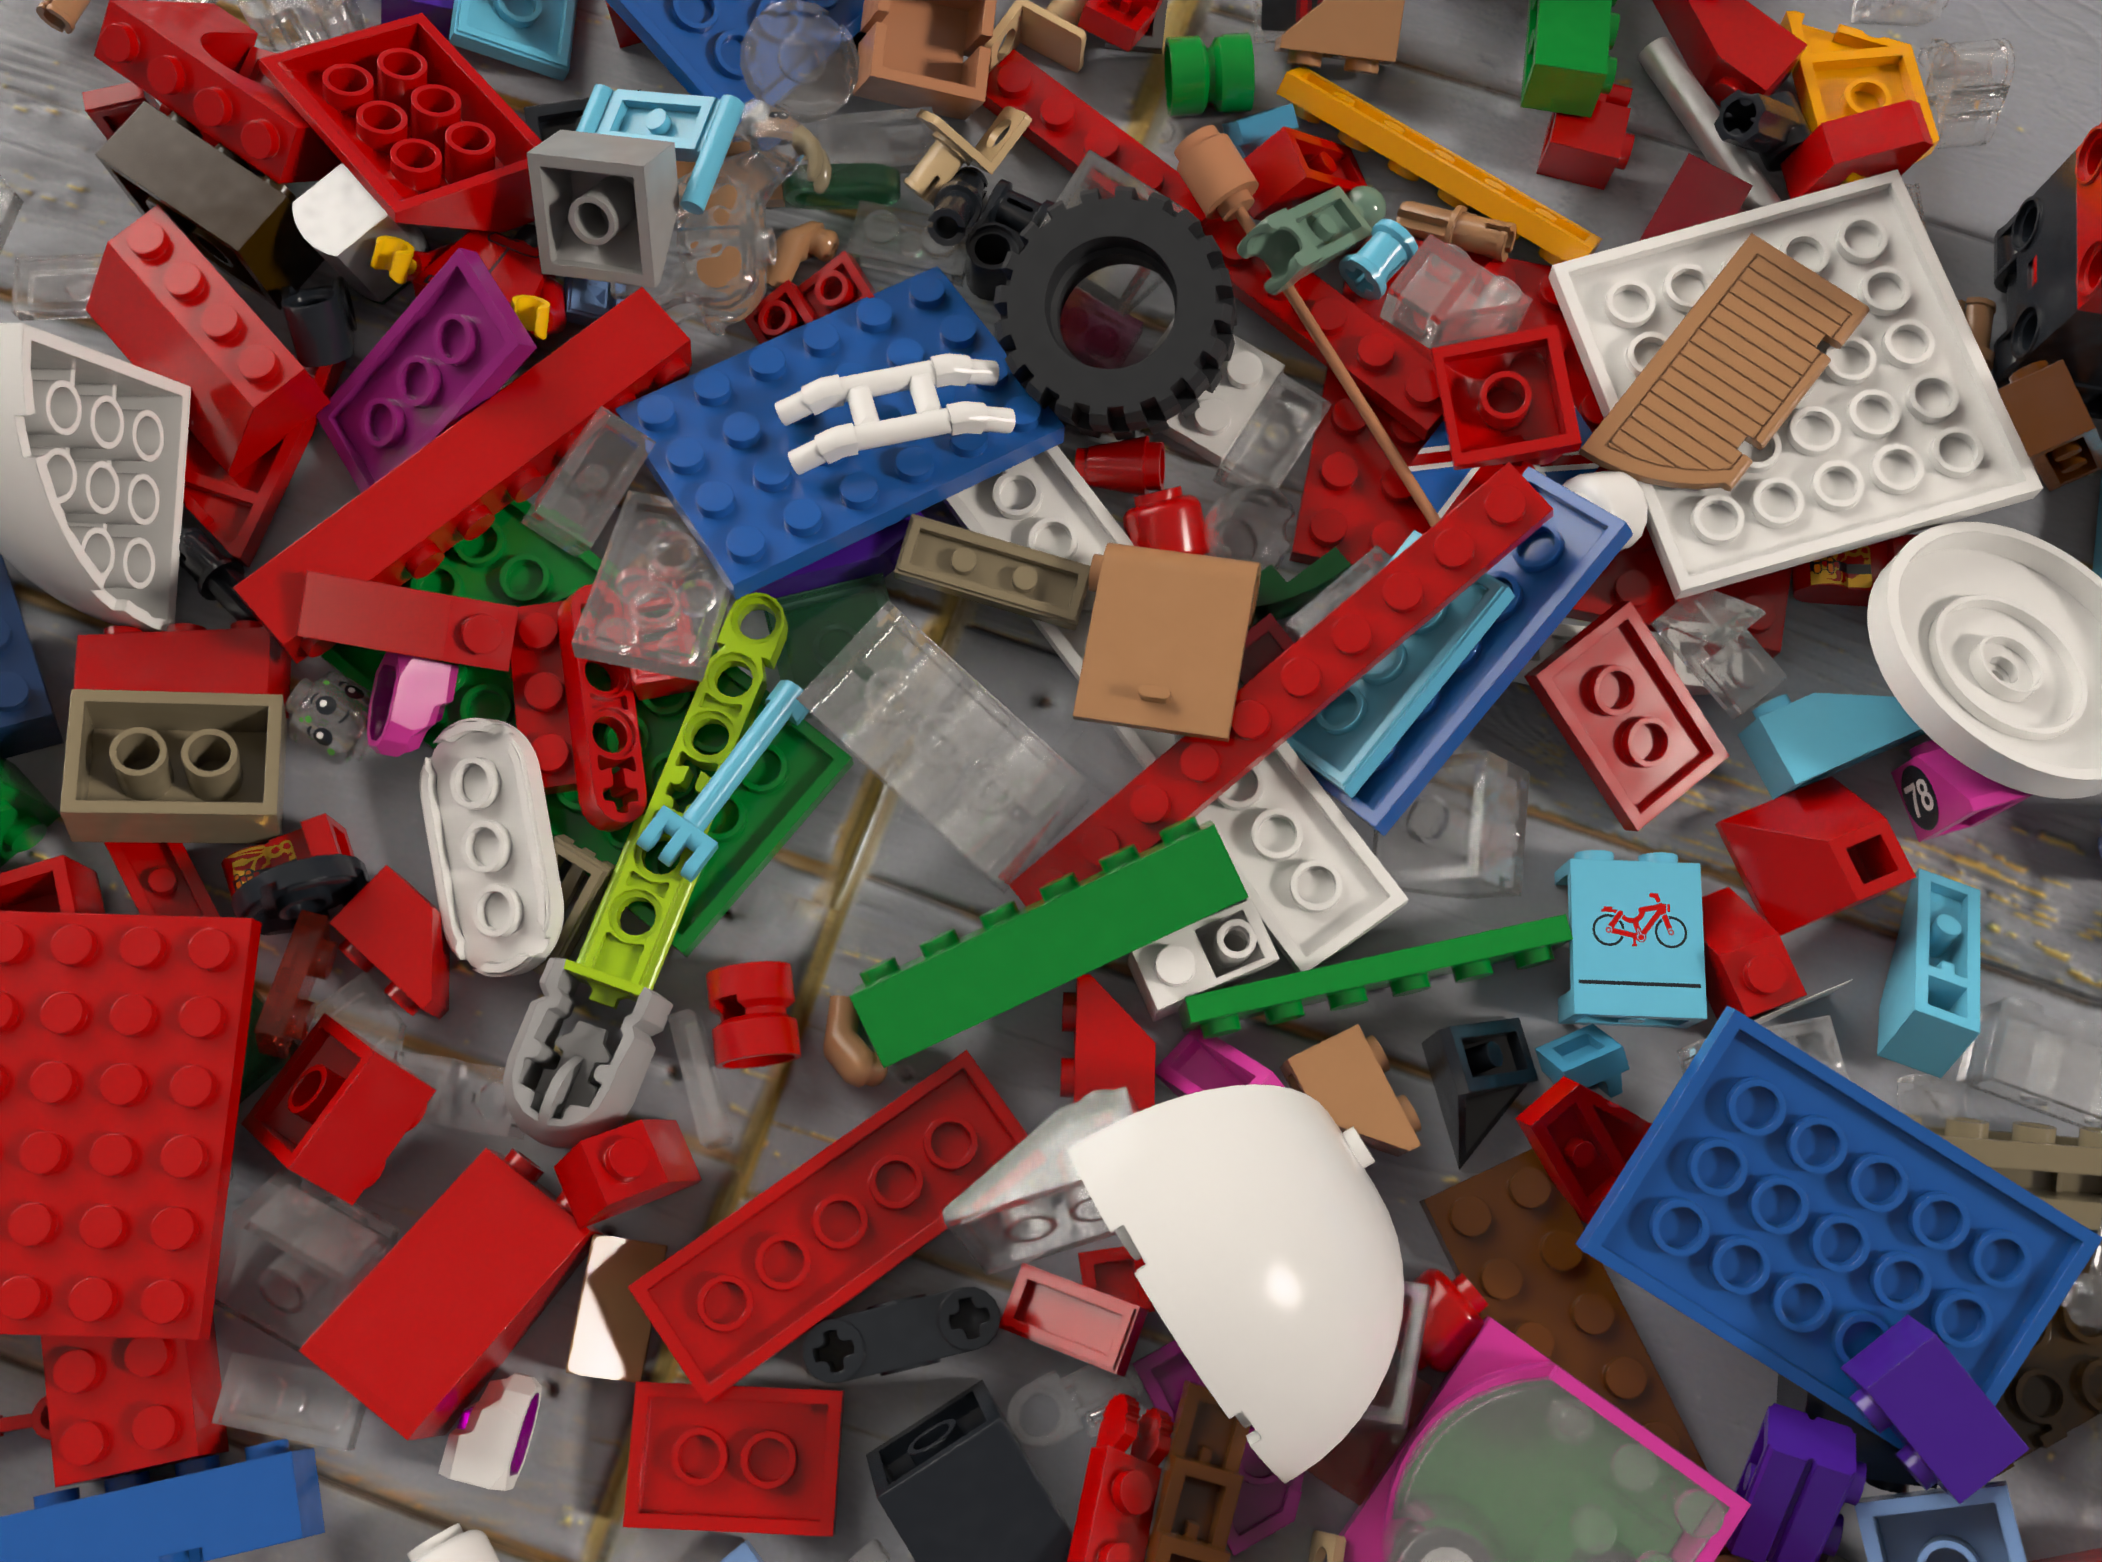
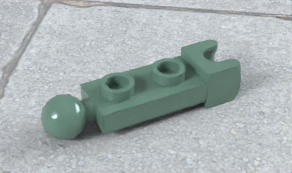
M1337 186L1289 210L1283 208L1267 216L1240 241L1237 246V252L1242 258L1247 259L1256 256L1268 264L1272 277L1264 286L1269 294L1276 295L1293 286L1300 278L1364 244L1372 236V227L1378 221L1385 218L1387 204L1382 193L1374 187L1356 186L1345 194L1341 187Z

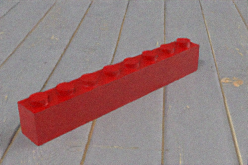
M640 287L235 585L233 589L250 612L296 664L307 656L314 658L324 654L336 643L296 636L306 570L401 586L412 577L420 579L427 576L441 564L445 557L444 553L463 538L465 540H473L479 537L493 524L495 514L514 500L520 503L532 497L543 486L545 477L563 463L565 465H572L578 462L591 450L597 437L612 426L615 429L621 428L615 408L687 377L692 366L691 339L643 287Z

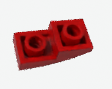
M844 250L799 286L790 280L785 281L744 313L742 317L758 343L762 344L863 298H875L874 294L876 291L855 258Z

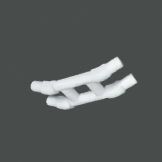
M941 354L931 356L930 360L844 377H839L838 374L822 377L802 386L801 391L775 403L776 412L785 426L813 413L818 415L830 408L844 406L845 402H848L855 426L852 423L834 426L815 435L814 440L788 452L790 463L798 475L826 462L831 464L844 457L858 455V451L951 433V436L965 433L982 434V432L1009 434L1015 427V412L1011 408L991 407L981 402L969 401L946 404V408L941 407L935 386L936 388L948 385L966 386L967 384L994 386L998 381L999 365L996 361L971 359L970 356L962 354ZM910 390L917 414L880 421L873 397Z

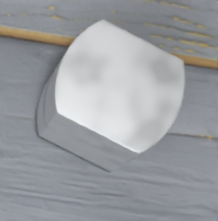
M343 163L292 202L294 221L304 239L357 293L372 302L384 305L411 283V281H406L404 284H398L390 278L388 270H375L370 267L377 237L383 235L394 236L410 243L415 251H431L430 245L421 230L415 224L395 223Z

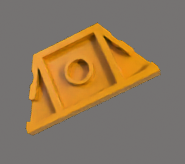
M1786 11L1780 25L1807 44L1806 49L1791 73L1803 116L1811 132L1823 122L1911 99L1920 103L1934 144L1915 163L1932 153L1940 139L1910 44L1887 37H1871L1862 30L1839 24L1835 33L1802 24L1805 13ZM1852 172L1840 185L1866 177Z

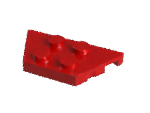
M346 361L321 367H303L329 399L346 365ZM317 414L309 420L306 419L290 431L281 442L233 479L188 428L183 504L220 542L229 554L243 566L250 567L319 422L316 417Z

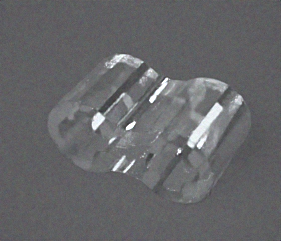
M237 0L238 7L250 28L258 33L257 40L264 49L274 53L298 48L301 45L316 43L362 30L366 26L364 15L356 0Z

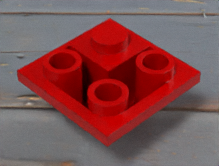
M1832 776L1718 821L1715 824L1759 915L1779 933L1780 937L1886 894L1916 878L1886 817Z

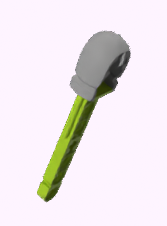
M757 592L747 594L735 601L729 610L717 639L720 650L707 663L645 815H641L633 823L576 962L564 958H549L539 981L544 996L530 1003L509 1053L503 1077L505 1101L508 1111L518 1128L538 1143L554 1148L572 1149L581 1140L620 1126L635 1102L656 1049L651 1036L663 1032L673 1007L670 1001L653 991V988L699 877L698 874L692 882H689L680 875L684 863L694 853L687 847L681 853L680 861L676 868L669 873L661 875L647 870L645 864L647 851L636 843L663 805L681 817L691 804L686 807L684 813L679 812V806L674 798H672L675 790L686 792L694 776L689 766H683L685 760H689L702 770L717 771L752 725L767 688L765 667L774 670L788 633L787 620L782 606L775 598L768 594ZM763 610L771 613L776 619L775 628L772 633L758 640L750 639L743 635L740 628L744 617L752 611ZM737 666L749 670L753 676L752 685L744 694L730 697L718 690V678L726 669ZM709 724H719L728 730L729 739L722 751L713 755H704L695 750L693 744L694 737L700 728ZM703 771L700 772L695 785L698 795L712 778ZM712 822L708 825V827H707V828L705 829V831H704V833H705L706 835L708 834V831H709V829H710V826H711ZM664 832L658 842L670 841L672 837ZM645 901L652 904L655 908V923L644 934L636 936L625 933L621 928V913L632 902ZM580 982L591 986L593 989L589 998L593 1002L613 1009H617L620 1000L629 999L636 1002L633 1013L625 1017L620 1028L623 1037L613 1059L605 1045L609 1033L605 1029L578 1020L571 1033L558 1037L564 1020L572 1015L576 1005L573 997ZM555 1045L564 1051L562 1057L554 1051ZM593 1074L595 1080L602 1084L599 1089L590 1083Z

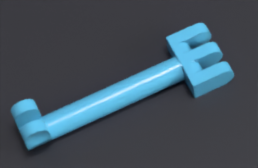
M790 680L779 681L766 698V707L684 815L681 817L663 805L638 838L636 844L649 852L658 843L664 832H666L672 838L660 853L658 860L670 867L687 847L694 853L684 863L680 875L689 882H692L718 849V842L704 833L705 829L786 722L789 720L798 726L812 706V702L806 692Z

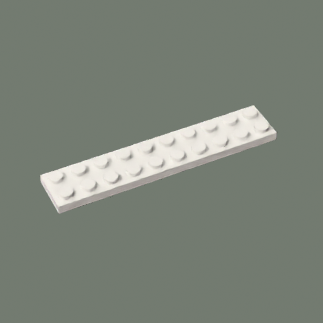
M1058 445L943 500L963 529L1091 566L1094 554L1104 555L1108 543L1134 546L1130 538ZM1089 586L1075 631L1032 619L1078 682L1096 592L1089 591ZM1240 681L1238 684V690L1243 687V684ZM1111 725L1144 770L1184 737L1183 735ZM1287 741L1281 744L1195 817L1199 825L1209 820L1215 824L1248 894V898L1244 899L1243 902L1250 899L1253 900L1270 938L1296 972L1320 967L1406 905L1409 900Z

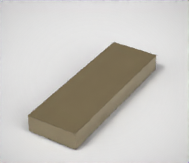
M911 514L894 570V578L1075 631L1089 586L1090 566Z

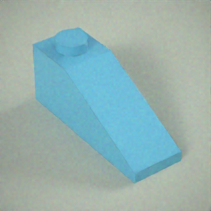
M1812 693L1794 702H1791L1787 694H1783L1763 703L1752 711L1755 720L1741 731L1738 737L1772 799L1825 779L1926 733L1907 714L1896 697Z
M1919 868L1915 873L1916 878L1911 881L1879 1006L1877 1056L1942 1078L1980 1034V890Z

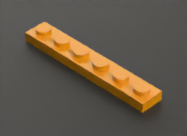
M1304 65L1287 71L1276 94L1290 101V104L1293 103L1296 116L1315 124L1323 120L1340 130L1337 137L1349 147L1361 152H1368L1371 148L1390 159L1387 166L1397 175L1411 181H1418L1421 177L1440 188L1437 195L1447 204L1455 208L1458 205L1465 206L1467 209L1472 207L1488 216L1489 219L1515 223L1517 227L1515 240L1522 236L1539 246V256L1552 265L1594 254L1602 241V238Z

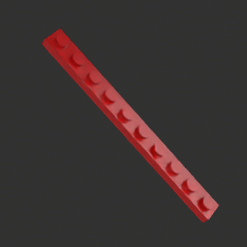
M1015 49L988 73L986 98L982 104L997 117L1006 106L1028 114L1032 121L1022 136L1092 189L1098 188L1101 196L1105 199L1115 198L1116 186L1135 187L1141 200L1148 201L1149 195L1152 192H1156L1170 198L1173 209L1177 213L1188 209L1200 220L1204 234L1206 236L1212 235L1218 244L1225 266L1229 271L1234 297L1332 371L1283 291L1276 295H1271L1266 291L1264 285L1272 277V274L1264 261L1256 256L1245 259L1238 254L1237 246L1247 234L1237 218L1229 222H1224L1221 217L1208 219L1178 171ZM1313 272L1300 278L1294 284V287L1361 393L1425 441L1444 420L1433 362Z
M1508 462L1237 691L1229 742L1184 736L1008 885L1023 904L1028 906L1043 899L1038 889L1057 878L1074 872L1078 881H1082L1103 871L1099 860L1121 848L1135 844L1138 853H1141L1162 843L1159 831L1185 818L1196 817L1552 518L1554 509L1519 471Z

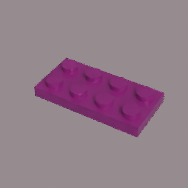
M458 248L329 399L331 402L320 410L316 417L362 493L494 396L537 346L478 253Z

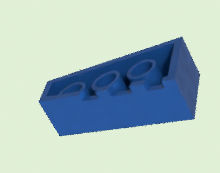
M287 1438L244 1448L246 1461L220 1467L219 1455H213L174 1464L176 1477L151 1483L150 1472L144 1471L105 1480V1493L80 1498V1488L76 1487L33 1497L34 1509L0 1517V1562H206L325 1533L315 1450L310 1448L290 1451Z

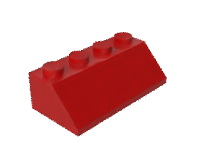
M158 204L107 242L85 310L133 365L191 386L189 430L232 479L281 442L290 431L306 419L309 420L331 402L306 369Z

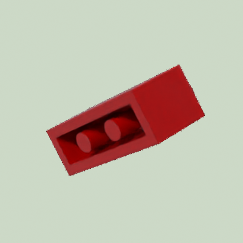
M236 621L231 623L230 629L209 630L196 624L175 623L168 625L167 631L143 632L140 629L129 626H109L103 629V634L77 635L74 689L283 695L286 719H289L292 658L258 621Z

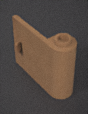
M1108 543L1104 555L1094 554L1089 572V591L1096 592L1074 705V720L1229 742L1248 627L1253 624L1257 607L1261 563Z

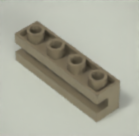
M1903 1113L1922 1125L1921 1116ZM1947 1116L1945 1127L1923 1125L2088 1229L2102 1230V1128L2083 1126L2079 1127V1137L2056 1135L2057 1128L2054 1126L2015 1121L2012 1124V1132L1989 1130L1988 1121L1959 1116Z

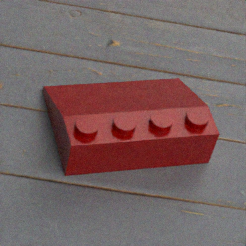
M423 13L259 58V69L395 223L506 232L535 221L527 152L542 142L541 139Z

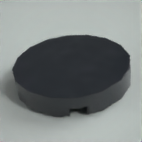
M342 854L313 856L285 863L262 872L245 882L232 895L231 906L235 918H253L262 923L261 935L293 933L324 924L323 921L330 919L329 909L343 904V907H345L370 882L365 864L355 856Z

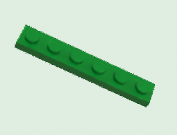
M1566 914L1187 996L1178 1008L1183 1033L1201 1029L1203 1039L1220 1037L1242 1030L1240 1020L1265 1015L1267 1025L1278 1024L1305 1016L1303 1006L1328 1001L1330 1011L1342 1010L1367 1003L1368 997L1366 992L1390 987L1392 996L1400 997L1431 988L1429 978L1453 973L1455 983H1464L1494 974L1491 965L1514 960L1517 970L1544 965L1555 961L1553 951L1571 941L1573 937Z

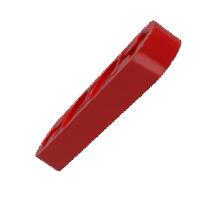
M591 584L584 585L562 602L558 609L557 623L579 805L583 816L589 824L598 830L612 832L622 829L643 814L647 806V789L635 696L629 666L624 612L620 601L614 593L603 586ZM587 606L590 616L599 618L600 624L594 628V622L591 617L582 616L581 609ZM591 640L592 645L585 647L584 645ZM587 662H594L605 668L611 679L609 691L597 690L589 683L585 674ZM594 723H604L614 730L619 741L617 752L604 751L597 745L592 734ZM618 766L620 770L612 775V768ZM609 788L612 797L622 799L623 807L618 810L615 802L604 799L603 792Z

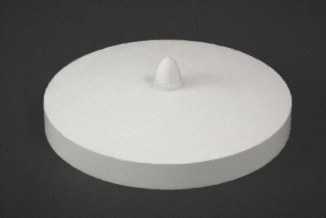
M1983 522L1946 523L1918 534L1880 572L1873 584L1868 602L1867 626L1871 647L1882 676L1893 695L1913 721L1936 744L1961 763L1988 779L2024 793L2049 798L2073 799L2102 793V579L2083 563L2054 545L2025 532L1997 524Z

